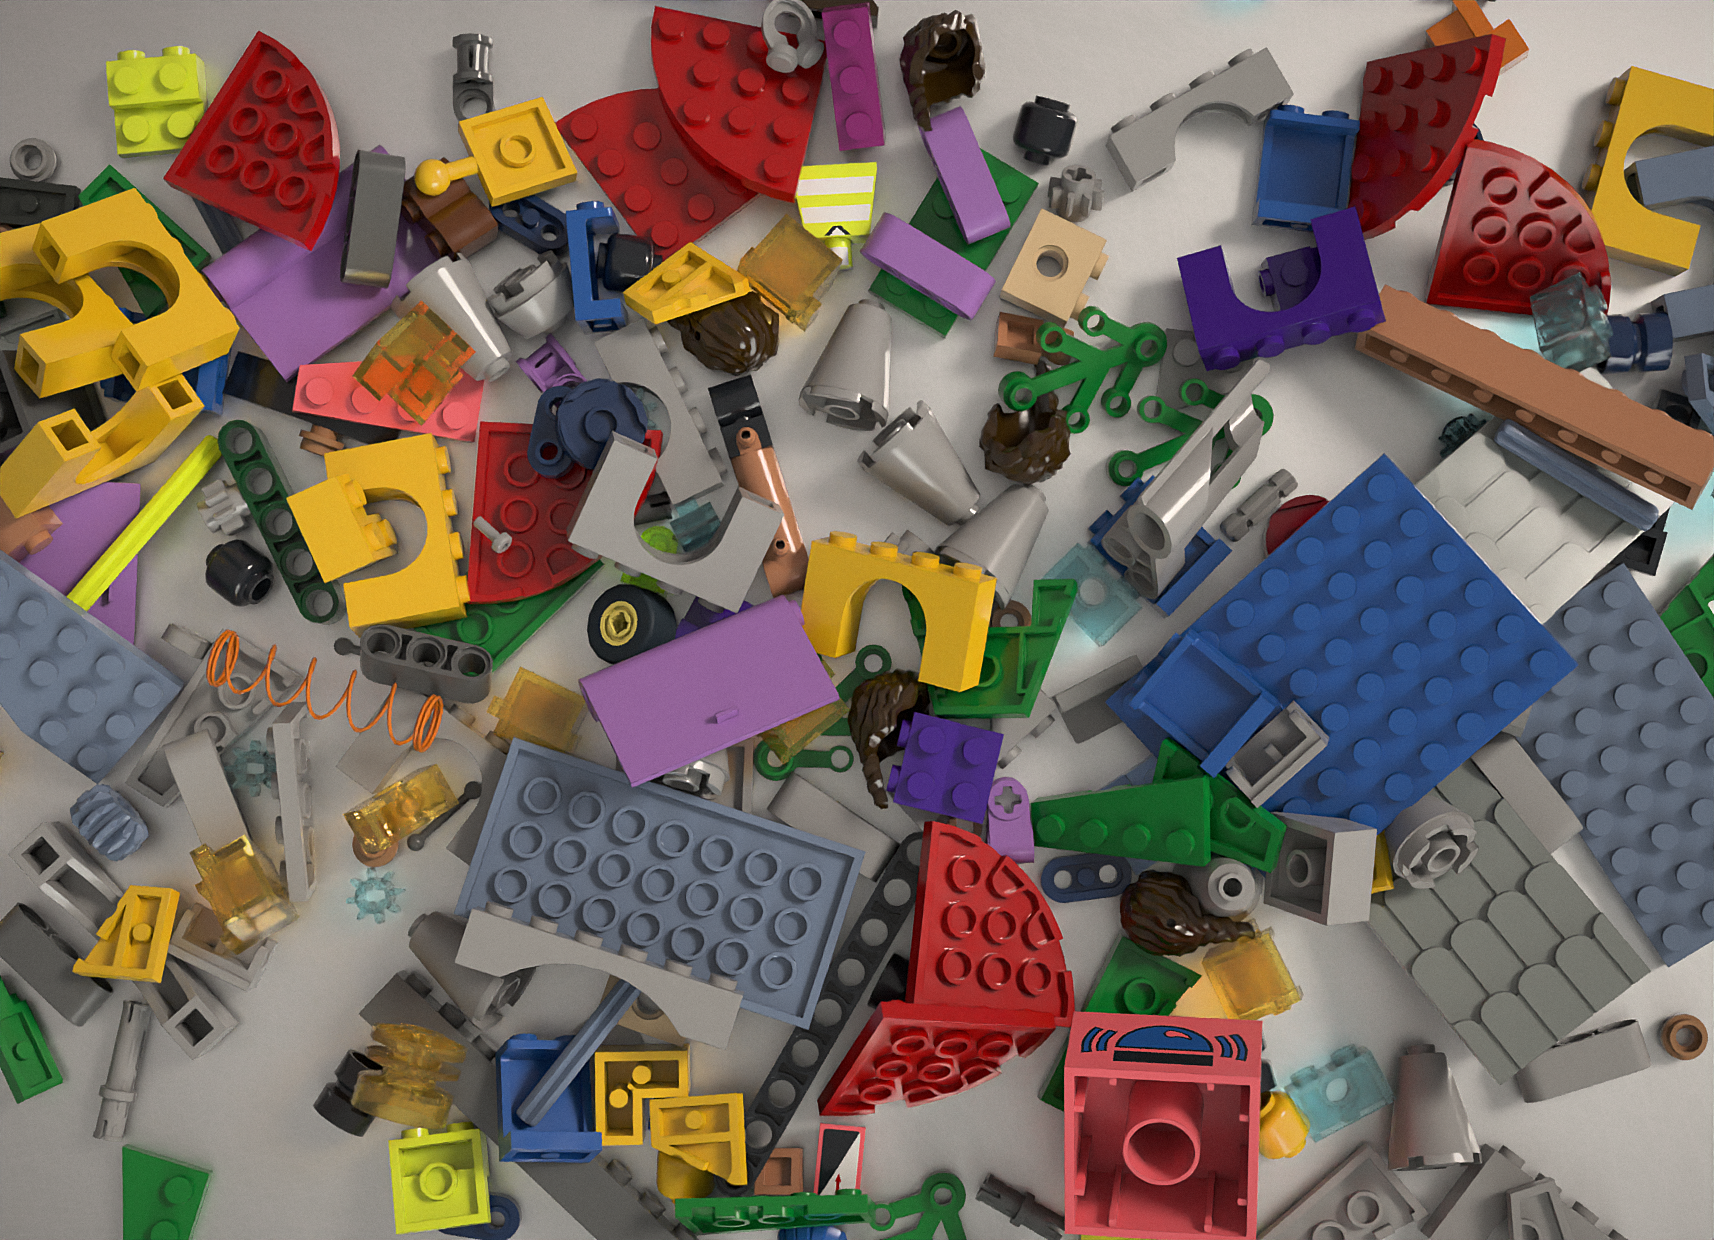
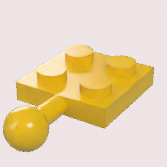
M543 97L459 121L458 132L469 157L446 164L437 159H427L417 166L414 173V181L417 188L430 196L440 195L445 192L451 181L477 174L491 207L575 182L577 178V170Z

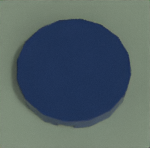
M597 378L578 384L563 397L556 410L554 430L560 448L572 462L587 470L595 469L612 431L641 444L645 440V433H647L648 420L643 403L632 389L615 381H608L609 379Z

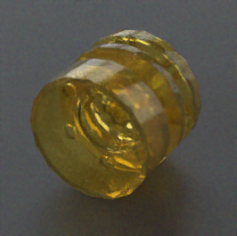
M374 1023L370 1037L385 1046L369 1045L366 1047L364 1055L383 1067L382 1070H361L358 1073L350 1103L368 1114L399 1124L425 1129H444L448 1121L454 1096L447 1090L437 1086L436 1083L437 1081H458L462 1072L446 1062L463 1063L468 1049L464 1045L448 1039L444 1034L422 1026L401 1023L400 1025Z

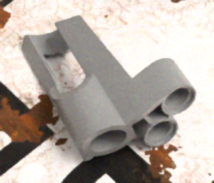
M1260 359L1253 363L1139 495L1136 502L1129 506L1101 539L1102 546L1108 555L1115 561L1128 567L1124 573L1125 579L1140 595L1148 599H1156L1184 566V548L1256 459L1264 421L1255 413L1251 394L1270 371L1269 363ZM1224 426L1226 440L1233 452L1210 478L1212 439Z

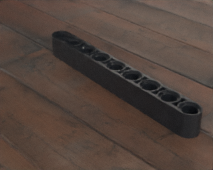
M914 832L902 841L826 974L817 1004L824 999L836 1001L842 1011L840 1020L832 1026L823 1025L817 1020L814 1011L809 1030L796 1026L745 1114L747 1185L734 1187L729 1185L724 1178L714 1174V1182L717 1189L724 1195L740 1197L753 1187L914 906L919 866L909 861L907 848L912 842L922 840L923 832ZM892 880H902L910 888V898L901 906L891 905L884 897V888ZM871 919L882 921L888 929L886 940L878 946L866 944L861 937L862 926ZM847 959L858 960L865 969L863 980L855 986L845 985L838 976L839 966ZM800 1040H810L818 1048V1058L815 1063L809 1066L800 1065L793 1058V1046ZM778 1080L788 1081L795 1089L793 1102L786 1106L775 1104L769 1095L770 1086ZM754 1121L765 1122L772 1131L771 1141L764 1146L753 1145L746 1136L747 1126Z

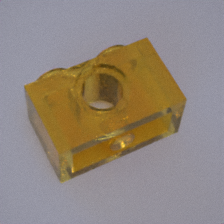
M433 764L416 769L343 815L365 854L385 850L453 808L459 802L438 765Z

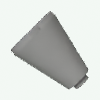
M456 253L457 261L452 262L448 256H445L412 278L405 285L411 293L403 301L396 295L392 301L391 309L400 320L476 381L486 378L489 382H493L510 368L511 365L508 360L512 356V351L470 262L462 253Z
M862 299L859 303L848 306L800 392L799 405L810 415L814 416L815 410L818 409L828 414L827 423L852 430L873 431L876 422H879L882 428L886 426L889 416L892 318L885 311V307L881 303Z
M922 400L917 402L916 413L909 407L872 440L878 448L871 456L864 450L857 460L863 470L947 526L955 522L960 526L964 525L980 509L976 504L980 498L979 491L931 408Z
M1019 484L1011 485L938 545L932 554L940 557L939 563L953 567L955 563L974 564L982 567L981 574L996 577L997 582L992 610H995L998 605L1001 610L1005 609L1012 598L1049 512L1045 504L1046 496L1031 484H1024L1023 486Z
M1211 851V861L1205 867L1185 864L1174 865L1173 873L1187 879L1193 896L1199 899L1203 915L1213 914L1219 917H1229L1235 922L1242 921L1252 913L1261 898L1263 875L1255 867ZM1227 879H1230V886L1224 892L1223 885Z
M438 911L428 916L426 914L420 915L408 931V936L411 938L409 942L410 950L476 1028L480 1031L490 1029L503 1018L496 1012L506 1003L513 1007L529 985L537 966L520 969L502 977H496L456 964L454 962L467 924Z
M1433 1044L1407 1047L1408 1055L1398 1058L1388 1152V1170L1418 1171L1444 1169L1448 1166H1454V1163H1460L1461 1167L1481 1164V1152L1445 1053L1435 1052V1045Z

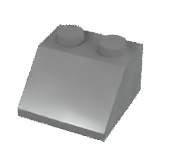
M1271 812V814L1287 825L1277 867L1271 873L1266 872L1263 903L1325 926L1369 921L1377 829L1343 818Z

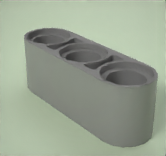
M208 728L164 744L163 749L209 863L212 865L254 849L255 846L248 825Z
M1500 731L1469 757L1477 769L1498 794L1507 801L1550 854L1583 829L1582 824L1511 734Z
M791 771L766 808L795 829L866 851L859 873L875 883L901 845L793 771Z
M1629 1019L1557 1041L1543 1054L1523 1069H1520L1516 1076L1524 1101L1526 1103H1534L1644 1070L1650 1067L1652 1063L1638 1020Z

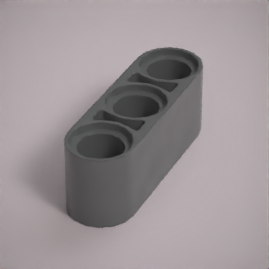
M358 150L355 155L340 264V281L343 283L384 289L389 287L405 179L406 162L404 157Z
M384 624L370 626L361 636L360 669L368 680L375 683L392 686L396 682L397 688L427 695L435 694L441 696V698L470 704L481 702L491 691L493 660L490 653L482 647ZM383 651L389 654L385 656H377L373 653ZM431 662L434 665L426 667L421 666L418 663ZM475 672L479 676L468 677L463 675V673Z
M18 902L0 921V957L72 1024L82 1027L114 993L113 987L105 978L80 976L72 972L78 958L85 959L27 905Z

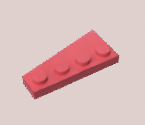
M446 356L300 365L292 412L416 434L432 433L434 437L474 443L485 379L476 381Z

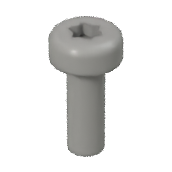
M481 516L473 522V525L493 542L491 548L496 553L504 552L511 545L512 537L506 532L500 534Z

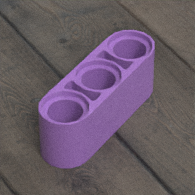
M959 106L931 118L933 131L925 132L918 125L927 153L966 243L969 245L1010 228L1007 211L962 107Z
M886 212L882 214L860 250V253L878 267L953 313L970 321L973 320L996 282L983 269L903 220Z

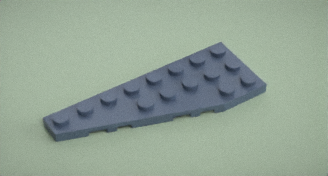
M0 550V704L24 734L96 784H99L179 693L184 681Z

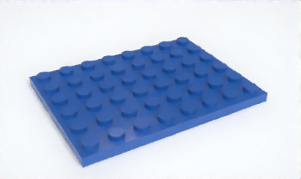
M1385 453L1180 634L1181 637H1184L1192 628L1278 699L1276 707L1247 741L1293 700L1329 737L1328 745L1261 806L1270 813L1284 812L1343 818L1376 828L1377 835L1393 823L1401 811L1413 806L1578 666V662ZM1159 654L1151 659L1105 702L1156 759H1158L1162 741L1168 736L1193 754L1142 710L1137 708L1134 711L1128 706V703L1135 695L1128 688L1145 668L1149 669L1152 673L1155 672L1165 660ZM1224 766L1218 774L1241 790L1227 775L1226 771L1228 768ZM1256 868L1264 877H1266V871Z

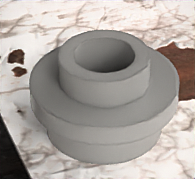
M29 138L22 140L13 148L10 155V167L15 176L20 180L44 182L52 176L56 168L57 160L54 150L40 139ZM34 155H40L41 164L39 167L29 169V159Z

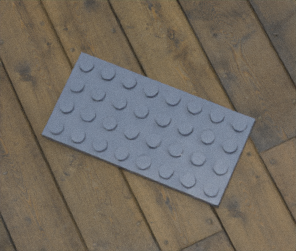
M1621 562L1586 584L1543 624L1578 662V666L1533 703L1521 738L1515 737L1527 755L1579 819L1583 829L1578 833L1669 968L1714 941V698L1625 564Z
M513 737L454 914L469 919L472 908L477 906L485 908L487 901L495 902L514 909L512 917L526 922H530L532 915L554 921L559 924L557 932L574 937L576 930H581L602 937L601 946L616 951L620 950L621 944L648 952L646 960L663 966L666 959L682 962L693 967L691 975L709 980L711 973L722 975L738 981L736 989L744 991L740 1008L809 1030L866 851L654 782L647 781L632 788L623 772Z

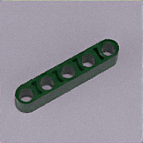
M236 419L229 421L222 426L218 433L217 442L219 450L300 613L305 619L313 623L322 625L337 623L343 618L347 610L345 594L337 579L324 583L286 499L295 493L266 435L261 429L244 420ZM249 431L252 436L251 447L245 453L237 454L233 446L234 439L239 433ZM269 471L272 476V486L266 493L259 495L254 490V479L259 473ZM288 511L292 516V527L287 533L277 535L273 527L274 519L279 513ZM307 551L313 560L312 567L308 573L299 576L294 571L293 561L299 553ZM326 591L331 595L333 605L328 614L320 617L314 611L313 601L319 593Z

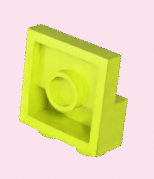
M182 46L163 48L162 56L145 58V53L137 50L118 52L117 60L106 61L109 106L114 110L117 155L121 158L180 153L208 109L204 61L196 53L190 54L189 48Z
M473 1122L446 1125L447 1133L429 1135L428 1128L401 1131V1139L388 1140L396 1234L402 1235L491 1223L487 1181L490 1173L486 1134L479 1128L474 1129Z

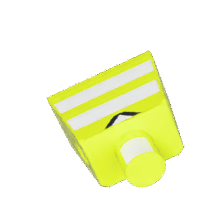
M877 162L803 166L796 194V203L807 246L824 245L826 269L843 270L852 268L851 244L865 243L870 235L877 180Z

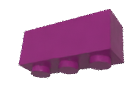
M864 2L825 7L822 11L839 151L883 146L886 141L870 3Z

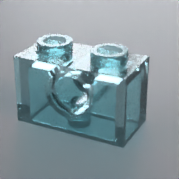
M1579 272L1530 296L1539 350L1546 360L1565 369L1581 372L1611 358L1608 338L1613 336V331L1603 311L1607 310V304L1597 285L1589 287Z
M1077 543L1041 579H1075L1078 583V592L1068 616L1099 647H1102L1143 608L1136 601L1140 594L1124 577L1121 576L1116 581L1104 569L1108 561L1096 548L1089 544L1084 549ZM1095 580L1102 585L1104 597L1099 604L1091 605L1082 599L1080 588L1084 581Z
M1350 1044L1338 1049L1330 1055L1332 1062L1317 1070L1314 1065H1310L1295 1072L1289 1077L1292 1083L1283 1087L1284 1092L1293 1101L1308 1129L1307 1136L1315 1143L1397 1100L1371 1050L1363 1045L1356 1048L1354 1044ZM1336 1078H1344L1347 1083L1345 1096L1338 1101H1330L1326 1094L1328 1084Z

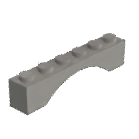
M59 821L42 823L10 851L8 855L41 891L57 902L99 941L101 937L96 935L97 931L105 920L115 913L117 903L124 894ZM169 953L166 956L161 983L132 980L150 1005L161 1026L192 1060L209 1052L239 1024L183 960Z
M487 901L485 908L480 906L472 908L454 963L496 977H502L520 969L546 964H575L602 970L629 982L649 996L668 1016L680 1036L726 1050L744 995V991L736 989L738 981L711 973L709 980L691 975L692 966L671 959H666L664 966L646 960L648 952L621 944L620 950L616 951L601 946L602 937L585 931L576 930L574 937L557 932L558 923L532 915L530 922H526L512 917L514 909L495 902Z

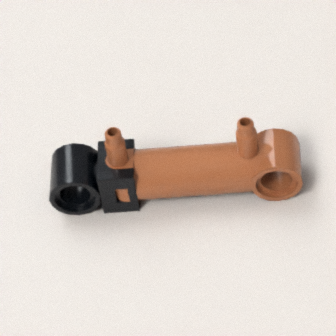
M750 374L708 387L738 486L779 504L784 513V517L762 561L772 596L775 598L779 595L785 596L804 590L809 558L752 376Z

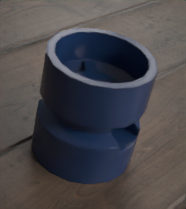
M1665 312L1638 313L1633 321H1631L1629 316L1624 317L1621 314L1600 315L1597 317L1593 330V355L1595 365L1601 374L1629 372L1632 365L1639 372L1665 371L1669 368L1673 352V335L1669 317Z

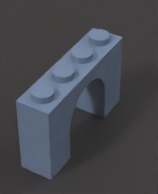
M1714 146L1635 161L1624 169V178L1630 193L1638 203L1651 211L1676 205H1692L1705 209L1714 215ZM1714 284L1663 294L1651 301L1653 312H1665L1668 315L1672 328L1673 343L1714 334Z

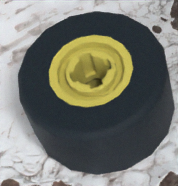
M618 584L607 589L595 601L588 617L587 634L589 644L597 657L614 665L674 640L677 623L674 609L663 596L636 585Z

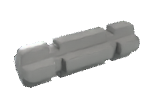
M1286 469L1279 470L1268 480L1269 485L1264 484L1237 508V514H1231L1221 523L1220 528L1231 541L1237 542L1250 531L1249 526H1256L1281 503V497H1287L1297 488L1298 482Z

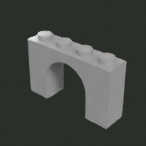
M612 431L567 527V539L573 543L572 549L588 558L597 559L599 555L616 561L614 566L630 576L640 577L641 573L658 579L656 584L672 594L682 595V592L686 591L700 597L698 602L714 612L723 613L724 609H728L738 613L784 517L780 505L738 486L719 528L706 544L696 550L679 554L657 550L641 538L634 526L635 507L657 461L655 450Z
M401 688L396 689L391 714L392 732L396 740L404 741L413 734L419 712L427 698L431 695ZM388 696L380 705V707L372 716V718L369 720V722L366 724V726H368L379 714ZM454 703L450 709L443 705L441 723L434 739H448L466 748L475 758L481 772L482 791L478 804L446 847L447 850L470 866L511 744L491 730L486 736L472 726L476 719ZM386 709L375 725L358 735L335 767L370 793H380L406 757L414 750L413 739L401 746L394 744L387 728ZM434 709L424 726L421 743L429 730Z
M1485 1143L1480 1150L1482 1163L1466 1168L1420 1231L1430 1240H1487L1494 1229L1508 1218L1506 1191L1546 1177L1539 1173L1533 1179L1521 1170L1525 1161L1504 1145L1497 1151ZM1557 1186L1558 1192L1560 1194L1562 1192V1189ZM1562 1201L1574 1240H1628L1614 1229H1612L1609 1235H1606L1594 1226L1599 1217L1576 1201L1570 1207Z

